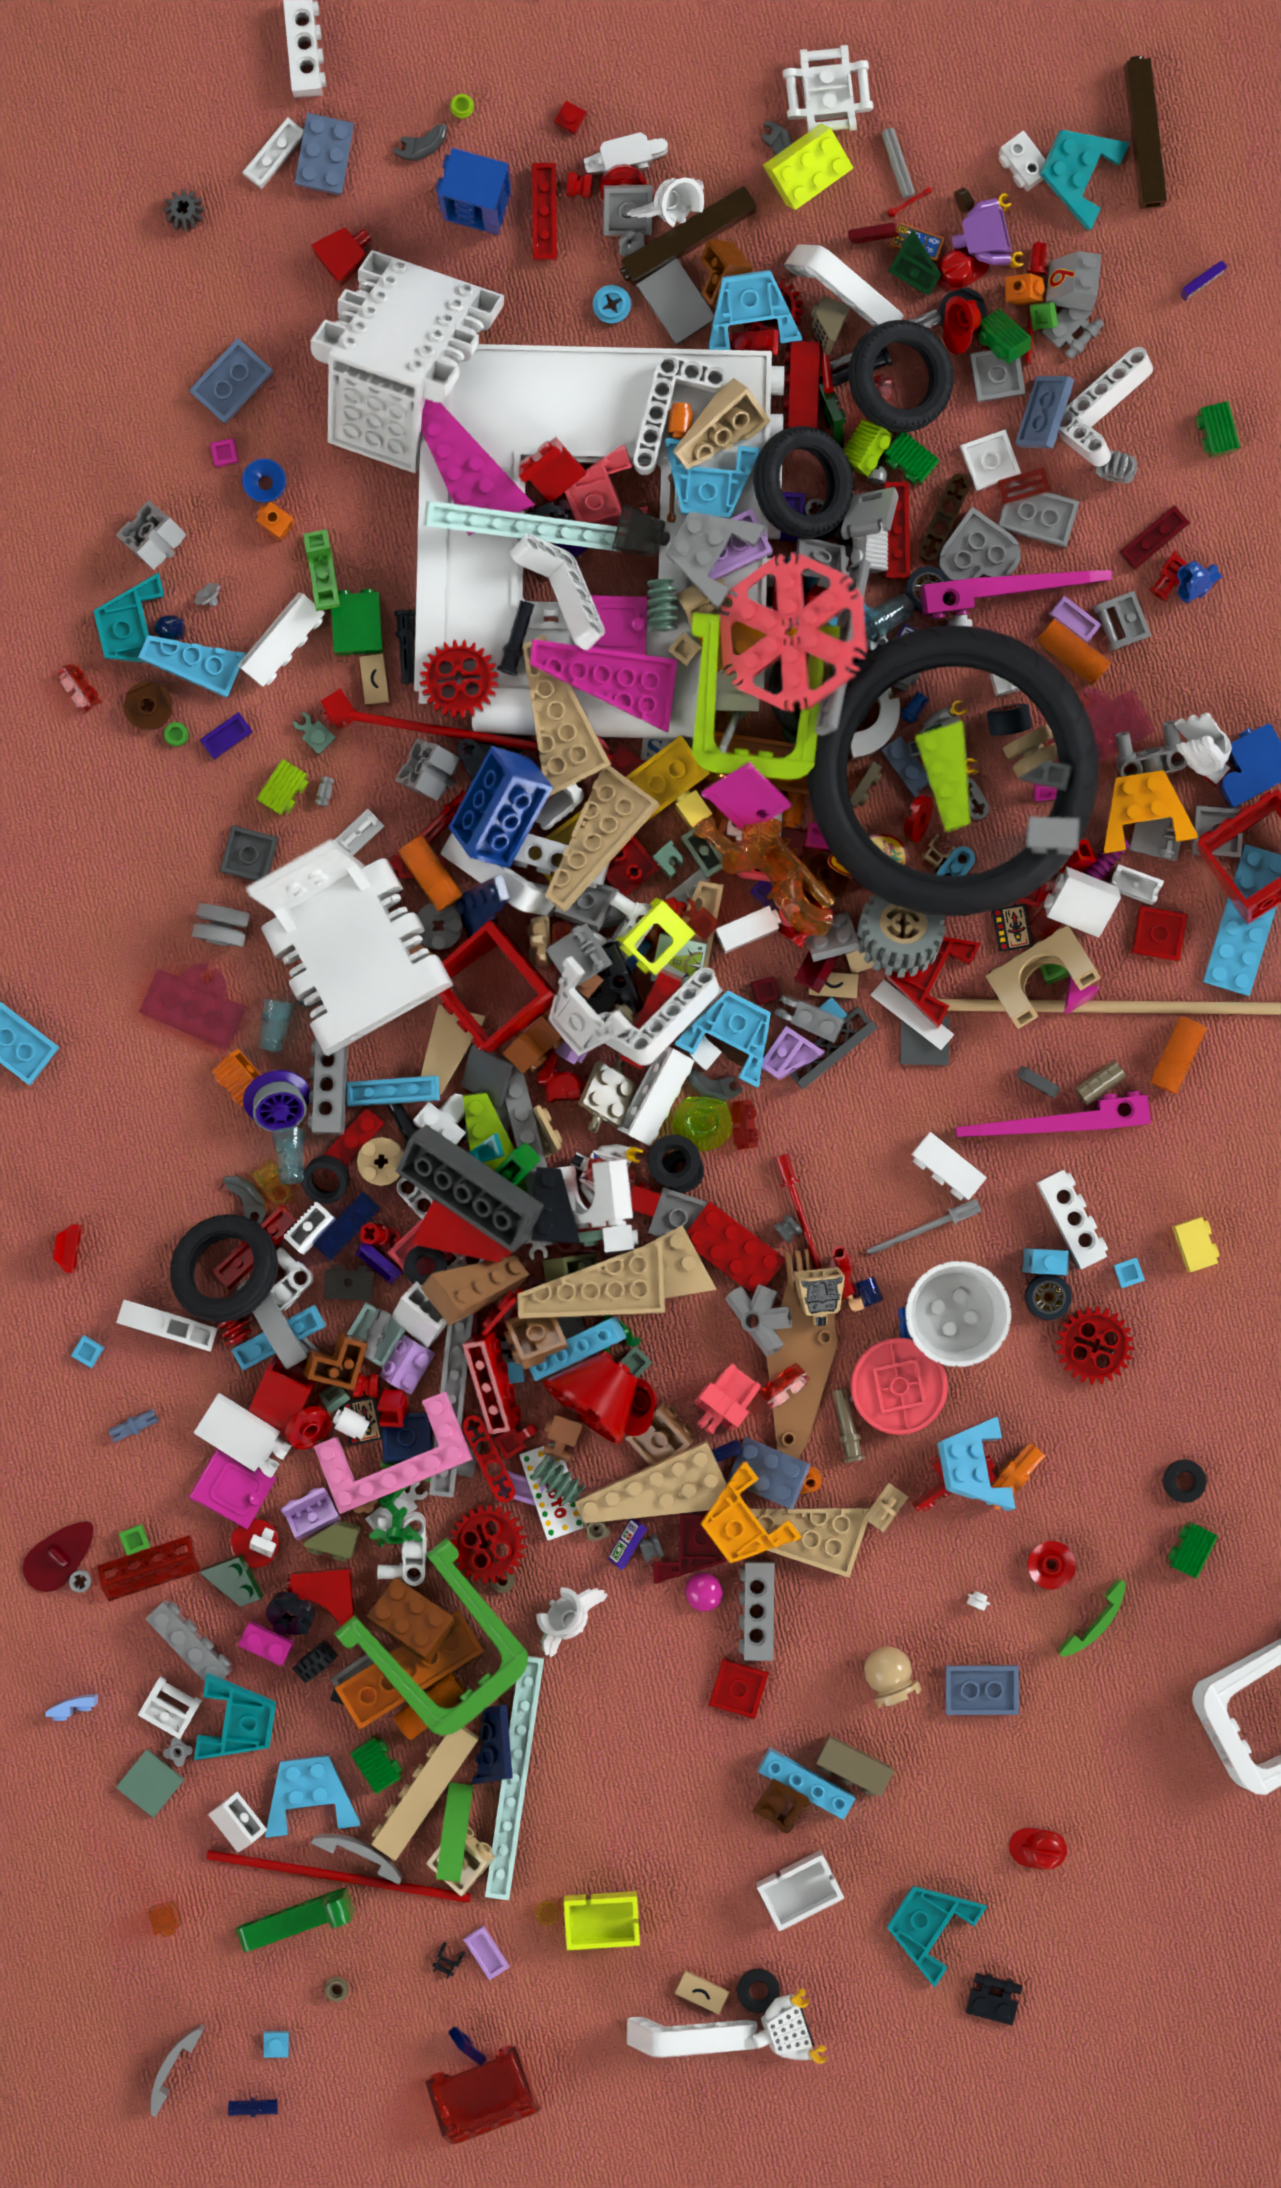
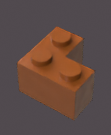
M708 239L700 260L710 274L701 294L710 306L716 307L722 277L751 273L753 267L733 242Z
M548 1012L541 1015L525 1033L520 1035L503 1052L523 1074L529 1069L533 1072L537 1067H540L549 1058L546 1053L551 1048L555 1051L565 1041L549 1023Z
M339 1332L332 1355L309 1349L308 1358L302 1373L307 1379L354 1390L367 1343L360 1337Z

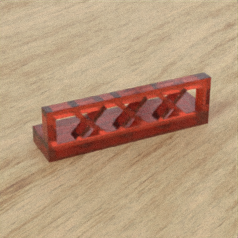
M190 1535L98 1565L101 1589L108 1601L201 1571L200 1564L194 1554ZM187 1546L188 1552L179 1555L174 1554L178 1547ZM161 1553L164 1555L161 1561H151L157 1554ZM141 1562L137 1569H128L131 1563ZM112 1569L119 1570L115 1576L106 1579V1571Z

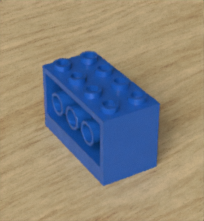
M452 148L450 155L446 154L443 161L444 177H439L436 186L437 198L439 199L438 205H440L439 211L442 212L443 220L499 235L512 190L509 163Z
M491 746L448 828L470 858L510 868L553 786L531 757Z

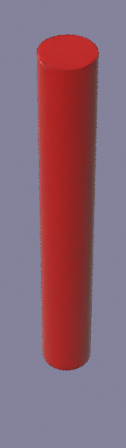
M820 345L824 392L832 393L834 388L830 356L824 353Z

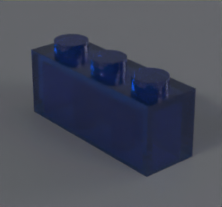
M363 1191L313 1245L330 1261L334 1260L360 1232L362 1226L369 1223L382 1207L367 1192Z

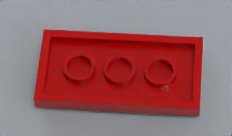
M708 1201L707 1205L686 1231L697 1253L753 1295L758 1284L766 1287L785 1262V1258L710 1201Z

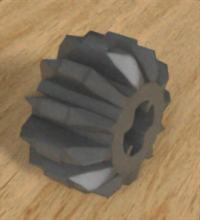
M181 189L180 196L176 192H172L174 199H166L165 202L168 207L163 209L164 213L168 215L166 221L168 223L173 222V228L176 230L182 225L183 231L186 232L190 224L193 229H196L197 226L194 221L202 222L203 218L200 214L205 212V208L200 206L202 199L200 197L195 198L194 191L189 192L187 195L185 189ZM184 206L188 210L186 214H183L180 210Z

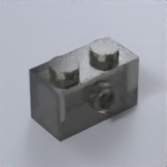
M331 1264V1269H325L323 1298L374 1300L375 1271H370V1266H355V1270H345L346 1265Z

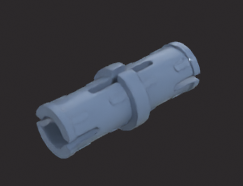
M152 1408L136 1417L131 1416L127 1419L128 1421L108 1429L110 1436H113L112 1440L114 1443L132 1434L137 1435L140 1433V1430L158 1423L159 1419L154 1414V1409Z

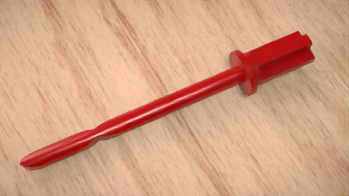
M1033 243L1031 266L1027 271L1028 274L1031 273L1039 277L1040 275L1047 274L1045 271L1047 243ZM1030 308L1027 333L1031 336V350L1024 354V362L1027 365H1029L1031 361L1033 346L1032 335L1034 333V329L1032 327Z
M788 1153L774 1157L783 1183L781 1187L788 1186L804 1238L808 1243V1250L815 1269H821V1263L812 1242V1236L794 1184L800 1180L796 1179Z

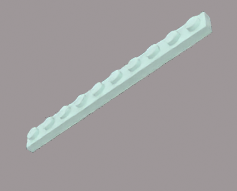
M427 500L423 523L425 526L514 538H523L525 534H531L546 542L626 553L633 532L631 528ZM656 532L645 536L651 535V538H655ZM647 550L641 555L653 556L654 551Z
M528 1656L526 1671L516 1681L509 1728L513 1779L502 1780L492 1845V1854L495 1858L489 1866L485 1897L509 1900L544 1663V1658Z

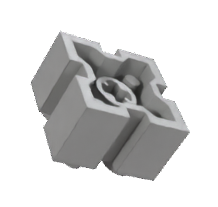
M148 500L137 511V518L132 523L128 521L116 536L154 570L164 562L166 557L172 558L175 552L171 548L174 549L179 546L187 534L169 516Z
M416 738L408 754L410 758L406 764L402 765L395 781L417 794L438 801L439 797L444 794L446 786L449 788L455 786L456 780L449 776L455 773L460 758L436 744Z

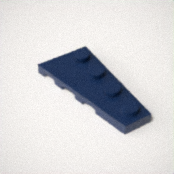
M503 875L493 877L462 893L463 896L456 901V909L461 914L468 939L489 920L493 921L495 913L500 912L509 900Z

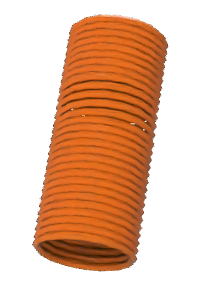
M1056 618L1052 620L1036 641L1055 658L1059 659L1063 664L1065 663L1067 667H1070L1078 676L1080 675V677L1084 678L1091 686L1097 682L1111 664V661L1107 660L1104 655L1093 649L1091 645H1088L1085 640L1081 639L1073 631L1071 632L1066 625L1064 626Z
M423 835L415 838L398 851L437 912L447 908L463 896Z
M1182 1016L1179 1017L1180 1019L1176 1023L1162 1056H1160L1161 1059H1159L1160 1061H1158V1065L1155 1067V1071H1153L1152 1078L1149 1080L1155 1086L1174 1094L1178 1093V1089H1180L1179 1087H1181L1180 1085H1182L1185 1078L1184 1076L1187 1074L1186 1071L1191 1066L1201 1041L1208 1030L1205 1026Z
M450 1673L434 1684V1687L431 1686L425 1693L437 1706L451 1709L461 1703L459 1698L467 1691L457 1677ZM410 1705L405 1706V1708L393 1715V1719L399 1729L411 1741L414 1737L416 1738V1736L428 1729Z

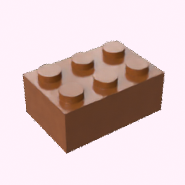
M396 1577L367 1615L370 1624L428 1664L457 1626L453 1616Z

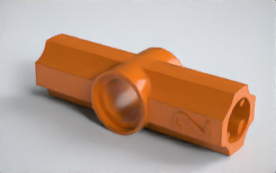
M1029 1442L1014 1460H1010L1003 1467L991 1487H1012L1013 1493L1019 1491L1030 1478V1473L1046 1455ZM992 1504V1506H994L997 1510L1001 1508L1000 1506Z

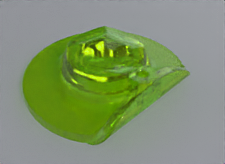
M709 1097L683 1099L676 1108L672 1119L674 1134L690 1139L696 1145L698 1151H708L721 1146L729 1138L733 1126L732 1115L727 1104L721 1100Z

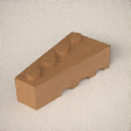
M514 1255L508 1259L504 1258L500 1263L487 1261L432 1273L421 1289L447 1324L451 1326L507 1295L509 1291L512 1292L518 1289L529 1273Z

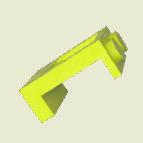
M655 898L649 904L652 908L624 938L619 936L616 939L621 944L619 949L627 957L633 956L638 961L635 965L643 973L647 974L650 972L655 976L695 934L659 898ZM654 923H658L671 936L672 943L653 963H649L635 949V943Z

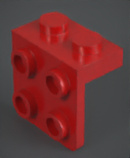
M555 437L550 442L546 441L535 454L522 460L519 464L518 476L524 483L530 480L541 494L551 502L585 476V469L560 440Z
M520 1288L514 1293L509 1291L497 1307L499 1311L494 1308L482 1324L484 1330L481 1333L484 1337L491 1329L500 1337H505L503 1331L507 1330L505 1321L518 1316V1293L523 1292Z
M937 1456L929 1462L943 1481L912 1503L917 1512L920 1510L923 1512L928 1511L935 1505L934 1500L940 1496L945 1498L952 1493L946 1491L941 1460Z

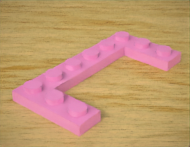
M442 1392L422 1401L439 1447L357 1481L354 1480L338 1437L314 1446L339 1514L348 1512L473 1460L447 1392Z

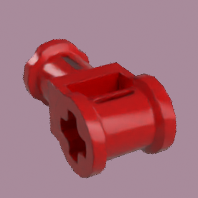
M1174 550L1163 565V569L1159 573L1160 578L1154 586L1149 588V591L1158 599L1167 602L1169 599L1168 594L1174 586L1177 587L1179 585V580L1177 579L1178 570L1188 562L1179 557Z

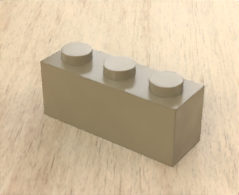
M829 1734L815 1759L816 1764L819 1765V1770L828 1775H831L833 1772L841 1776L839 1780L847 1785L853 1786L855 1783L861 1786V1791L871 1797H874L875 1794L882 1797L894 1773L892 1766Z

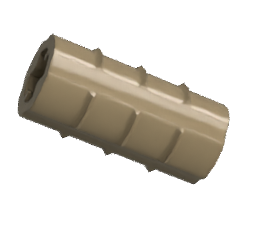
M1113 1060L1108 1065L1103 1066L1097 1073H1093L1086 1081L1084 1080L1083 1083L1075 1088V1091L1082 1102L1088 1106L1093 1101L1098 1100L1104 1093H1108L1111 1088L1117 1086L1118 1083L1126 1078V1075L1118 1063Z

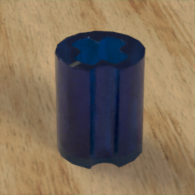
M874 1276L855 1283L865 1307L883 1300Z

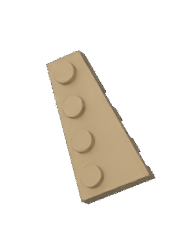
M700 880L682 920L695 932L691 939L708 943L703 968H708L724 885Z

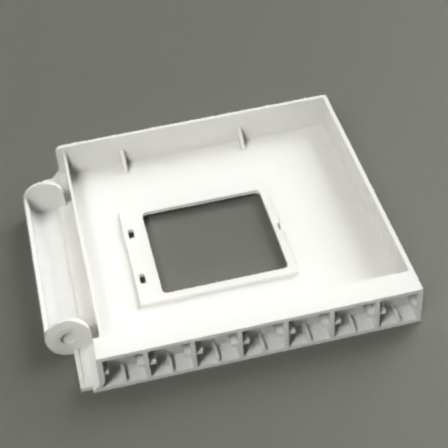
M478 344L470 360L457 363L459 366V377L441 404L525 494V483L518 476L519 464L526 457L535 454L546 441L550 442L555 437L560 440L579 463H596L625 444L631 462L634 464V454L657 362L663 355H674L721 367L726 373V384L735 378L745 385L770 419V422L754 437L746 441L743 439L734 443L732 448L728 450L722 449L714 453L712 458L695 466L735 471L738 446L760 448L761 451L762 447L772 436L783 430V414H770L771 395H783L784 366H771L772 351ZM667 363L661 369L666 373H670L675 367ZM689 369L685 372V375L693 379L698 376V372L694 369ZM712 375L709 377V381L712 384H719L722 378L718 375ZM676 384L670 409L673 403L690 404L693 411L694 424L716 393ZM659 387L655 392L659 396H666L669 390L665 387ZM654 410L650 413V417L654 420H658L663 416V413L659 410ZM667 419L656 463L661 468L660 524H665L664 530L660 531L661 539L659 540V579L674 580V582H671V585L678 587V590L671 592V595L676 596V593L695 584L666 556L668 548L688 516L681 514L675 490L674 514H676V520L674 523L667 522L670 505V481L668 476L672 473L665 446V439L672 438L668 434ZM421 431L414 691H419V704H427L430 695L423 696L422 691L427 687L420 686V682L426 680V678L420 676V672L427 671L422 664L423 662H431L428 654L437 655L435 647H438L441 651L444 650V642L449 647H453V640H456L458 646H461L463 640H466L467 647L469 648L473 643H476V651L482 647L485 649L483 657L491 655L492 659L488 664H496V668L491 672L498 673L499 677L492 681L497 682L499 686L491 688L496 693V696H488L491 705L483 703L484 712L479 711L477 708L474 710L475 717H472L473 730L475 732L497 735H536L524 655L520 657L517 676L497 671V666L501 664L504 654L503 646L508 644L519 602L520 600L525 601L523 599V566L517 564L510 555V550L522 538L477 532L468 536L467 532L462 530L423 525L426 500L449 504L454 503ZM649 433L644 437V440L647 443H654L657 440V436ZM642 457L638 461L639 464L650 465L652 462L648 457ZM754 464L730 518L752 509L759 524L765 526L764 534L767 540L780 539L781 531L767 520L756 499L753 484ZM781 465V468H780V486H781V487H782V465ZM663 533L670 535V541L667 545L660 543ZM765 557L723 577L722 580L731 590L771 558ZM768 574L750 587L747 593L749 599L766 606V587H774V575ZM730 591V594L738 596L737 593ZM678 600L671 602V605L678 607L677 610L671 612L672 615L678 616L677 620L671 621V624L678 626V629L673 631H651L649 629L654 627L647 625L646 622V655L676 659L667 650L682 632L701 646L698 637L692 634V627L688 624L684 610ZM527 601L533 603L535 607L523 645L545 634L550 642L577 645L572 638L558 602ZM647 605V611L652 609V607ZM727 612L722 613L726 616H729V613ZM647 615V621L653 618ZM544 617H558V622H544ZM702 649L687 667L677 660L668 733L571 686L596 736L676 739L681 735L684 739H693ZM468 661L464 664L463 668L471 672L476 668L477 664L473 661ZM774 663L753 678L755 686L764 690V683H769ZM443 664L439 668V672L442 674H449L452 671V666L449 664ZM725 669L717 672L715 711L759 712V698L737 689L736 687L738 686L732 684V681L737 678V672L730 676L726 675ZM457 675L455 681L460 685L463 679L461 675ZM477 675V676H475V677L468 678V679H476V680H477V679H480L481 676ZM438 680V683L442 684L450 680ZM470 685L466 689V693L472 696L479 692V687L476 685ZM445 688L442 692V696L445 698H452L455 694V690L452 688Z

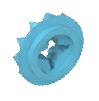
M608 285L597 291L593 299V310L602 322L612 325L622 322L629 315L631 300L623 288L616 285ZM607 296L612 302H618L616 305L617 313L611 308L605 309L608 305Z

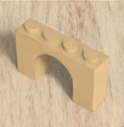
M1069 925L1056 930L1050 937L1035 943L1029 950L1014 956L1011 961L1003 966L996 967L990 974L986 975L987 980L1018 1029L1039 1017L1025 992L1027 979L1037 968L1047 964H1056L1064 967L1070 973L1080 991L1101 979Z

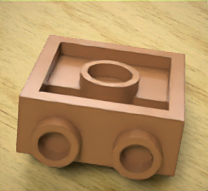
M517 1316L505 1321L507 1330L503 1331L506 1342L508 1345L513 1344L515 1350L511 1352L516 1365L521 1364L523 1369L546 1361V1356L568 1348L556 1317L518 1318Z
M662 1403L654 1410L652 1424L646 1433L634 1437L627 1435L625 1439L651 1466L684 1451L693 1443L696 1437L694 1436V1429L688 1423L683 1424L677 1418L678 1413L676 1409L671 1405L666 1406Z

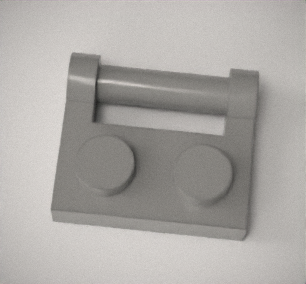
M1135 591L1093 607L1095 614L1099 615L1109 641L1108 648L1110 652L1151 637ZM1110 608L1114 609L1125 637L1121 640H1118L1107 612Z

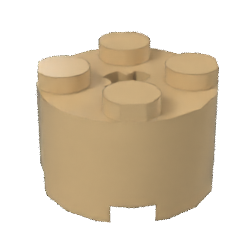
M382 1137L371 1139L359 1151L357 1159L358 1170L362 1177L371 1184L379 1186L393 1184L401 1178V1175L395 1171L404 1150L400 1144L392 1139ZM380 1155H385L384 1159L388 1158V1164H384L383 1169L379 1168L380 1165H376V1159H380Z

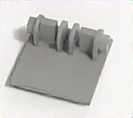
M1169 817L1136 823L1129 850L1176 861L1181 841L1175 842L1172 819Z
M587 923L581 927H575L571 930L570 934L545 949L562 976L565 968L563 967V962L571 956L585 971V974L575 988L612 964Z

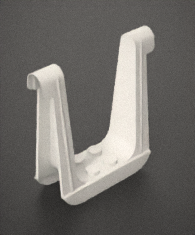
M1281 1638L1198 1681L1193 1690L1192 1702L1194 1709L1229 1776L1237 1785L1255 1794L1267 1795L1281 1786V1755L1264 1763L1254 1764L1249 1756L1252 1751L1246 1740L1241 1741L1237 1733L1240 1731L1234 1718H1229L1227 1703L1236 1692L1281 1664Z

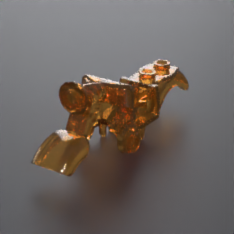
M718 774L714 776L708 787L724 778L725 775ZM707 798L710 809L715 817L720 820L717 828L715 827V818H704L695 825L696 830L693 835L706 839L723 854L722 868L726 873L751 872L755 868L763 871L772 884V890L766 897L769 900L773 899L775 905L781 909L786 920L798 932L802 931L813 936H824L832 926V915L828 911L813 906L807 900L802 891V878L809 885L810 892L823 908L832 906L835 902V897L822 881H818L807 866L796 856L798 849L790 850L786 845L790 842V839H782L779 836L781 832L780 821L771 818L766 822H759L755 825L745 824L742 828V840L732 842L723 835L729 818Z

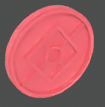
M889 1338L875 1343L860 1356L852 1372L851 1396L858 1413L872 1427L888 1434H911L927 1427L940 1414L947 1398L948 1381L943 1364L927 1357L916 1346L914 1341L909 1338Z

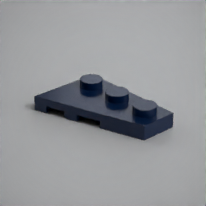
M507 1705L486 1707L482 1712L479 1738L482 1741L480 1753H476L475 1762L478 1763L477 1775H473L472 1784L513 1779Z

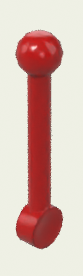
M926 188L896 208H890L887 212L888 216L895 217L900 210L929 195L932 192L931 188Z

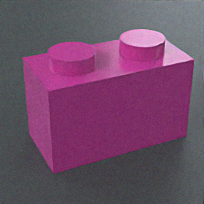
M251 1620L238 1646L283 1666L295 1640L277 1634L275 1631Z

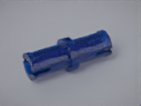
M253 2097L250 2100L228 2101L229 2117L251 2115V2118H256V2115H278V2099L256 2100V2097Z

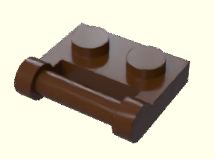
M773 1778L756 1802L752 1812L778 1825L782 1832L789 1833L793 1829L794 1822L801 1811L806 1810L809 1806L810 1800L806 1795ZM788 1801L794 1803V1806L786 1816L781 1811Z

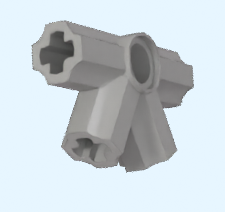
M758 1284L751 1299L741 1286L729 1293L725 1300L740 1319L742 1327L750 1333L766 1357H770L784 1346V1343L774 1330L792 1328L793 1321L790 1307L773 1308L779 1293L775 1290ZM756 1315L759 1318V1323L757 1327L752 1328L750 1321Z

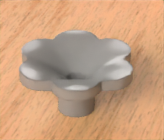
M629 230L618 242L620 246L619 254L625 257L645 246L643 242L644 234L640 231Z
M218 583L207 584L204 589L196 593L194 603L196 605H206L209 603L211 607L217 605L219 600L216 596L219 593L220 585Z

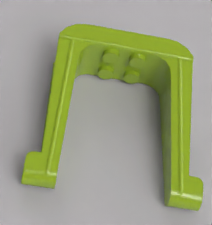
M693 612L692 634L703 637L692 755L696 763L703 769L716 773L730 774L747 762H751L764 777L798 779L808 774L815 763L817 742L815 728L820 702L811 709L808 707L807 710L800 709L795 746L785 756L776 757L773 756L772 751L758 750V755L749 754V749L734 748V752L725 751L724 754L721 753L714 741L720 615ZM824 625L818 629L825 634L839 639L840 626ZM811 654L808 655L809 689L816 690L822 686L824 660Z

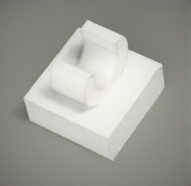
M265 1527L261 1537L254 1534L249 1548L271 1558L276 1548V1544L271 1542L274 1531Z

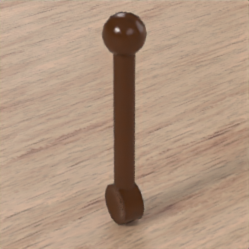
M671 473L668 476L670 481V505L667 522L674 523L676 520V514H674L675 485Z

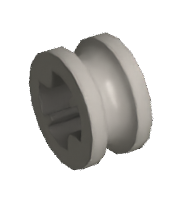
M816 498L811 499L806 504L805 515L813 516L809 512L812 510V505L817 504L816 507L821 506L822 508L824 502Z
M85 1570L74 1572L69 1579L70 1588L75 1592H85L92 1585L91 1574ZM77 1575L86 1577L85 1587L81 1588V1585L76 1586Z

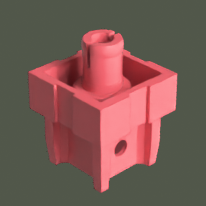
M732 1363L718 1376L713 1384L710 1382L693 1401V1404L705 1412L703 1417L697 1422L698 1426L703 1429L711 1420L704 1430L707 1433L714 1434L719 1424L732 1432L739 1427L748 1415L749 1411L746 1410V1407L755 1397L761 1385L745 1375Z

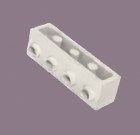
M298 592L237 666L262 687L265 684L269 685L276 678L277 674L275 672L281 665L284 667L291 660V653L295 648L302 647L307 641L308 637L306 635L310 630H315L319 627L325 612L322 610L316 611L315 604L304 594Z
M667 1047L651 1063L618 1130L651 1146L658 1136L663 1121L668 1117L675 1098L680 1094L686 1077L691 1073L695 1060L671 1047Z

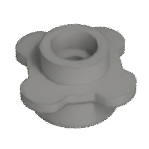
M175 1737L171 1740L172 1744L170 1747L164 1750L163 1755L165 1758L173 1760L176 1766H182L187 1755H191L193 1750L190 1745Z

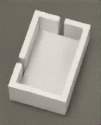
M821 1850L780 1870L781 1876L779 1877L774 1873L756 1882L757 1889L779 1932L844 1899L843 1892Z

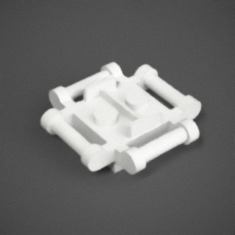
M840 45V48L816 51L800 50L801 68H787L783 70L789 103L788 119H806L808 132L820 123L830 127L832 131L842 129L856 131L855 113L869 112L874 109L873 101H870L868 61L861 60L849 63L848 45ZM841 58V64L809 67L808 61ZM858 72L860 103H854L851 73ZM800 78L802 80L805 109H799L796 79ZM847 117V119L815 122V120Z

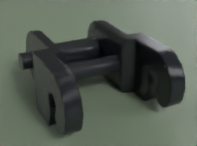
M443 1942L437 1954L439 1960L436 1964L433 1963L432 1966L435 1967L433 1972L439 1970L447 1974L446 1978L448 1979L450 1976L453 1977L454 1973L452 1971L455 1966H459L465 1952L462 1951L458 1960L453 1962L443 1957L442 1952L447 1944ZM441 1960L452 1965L450 1970L439 1965Z

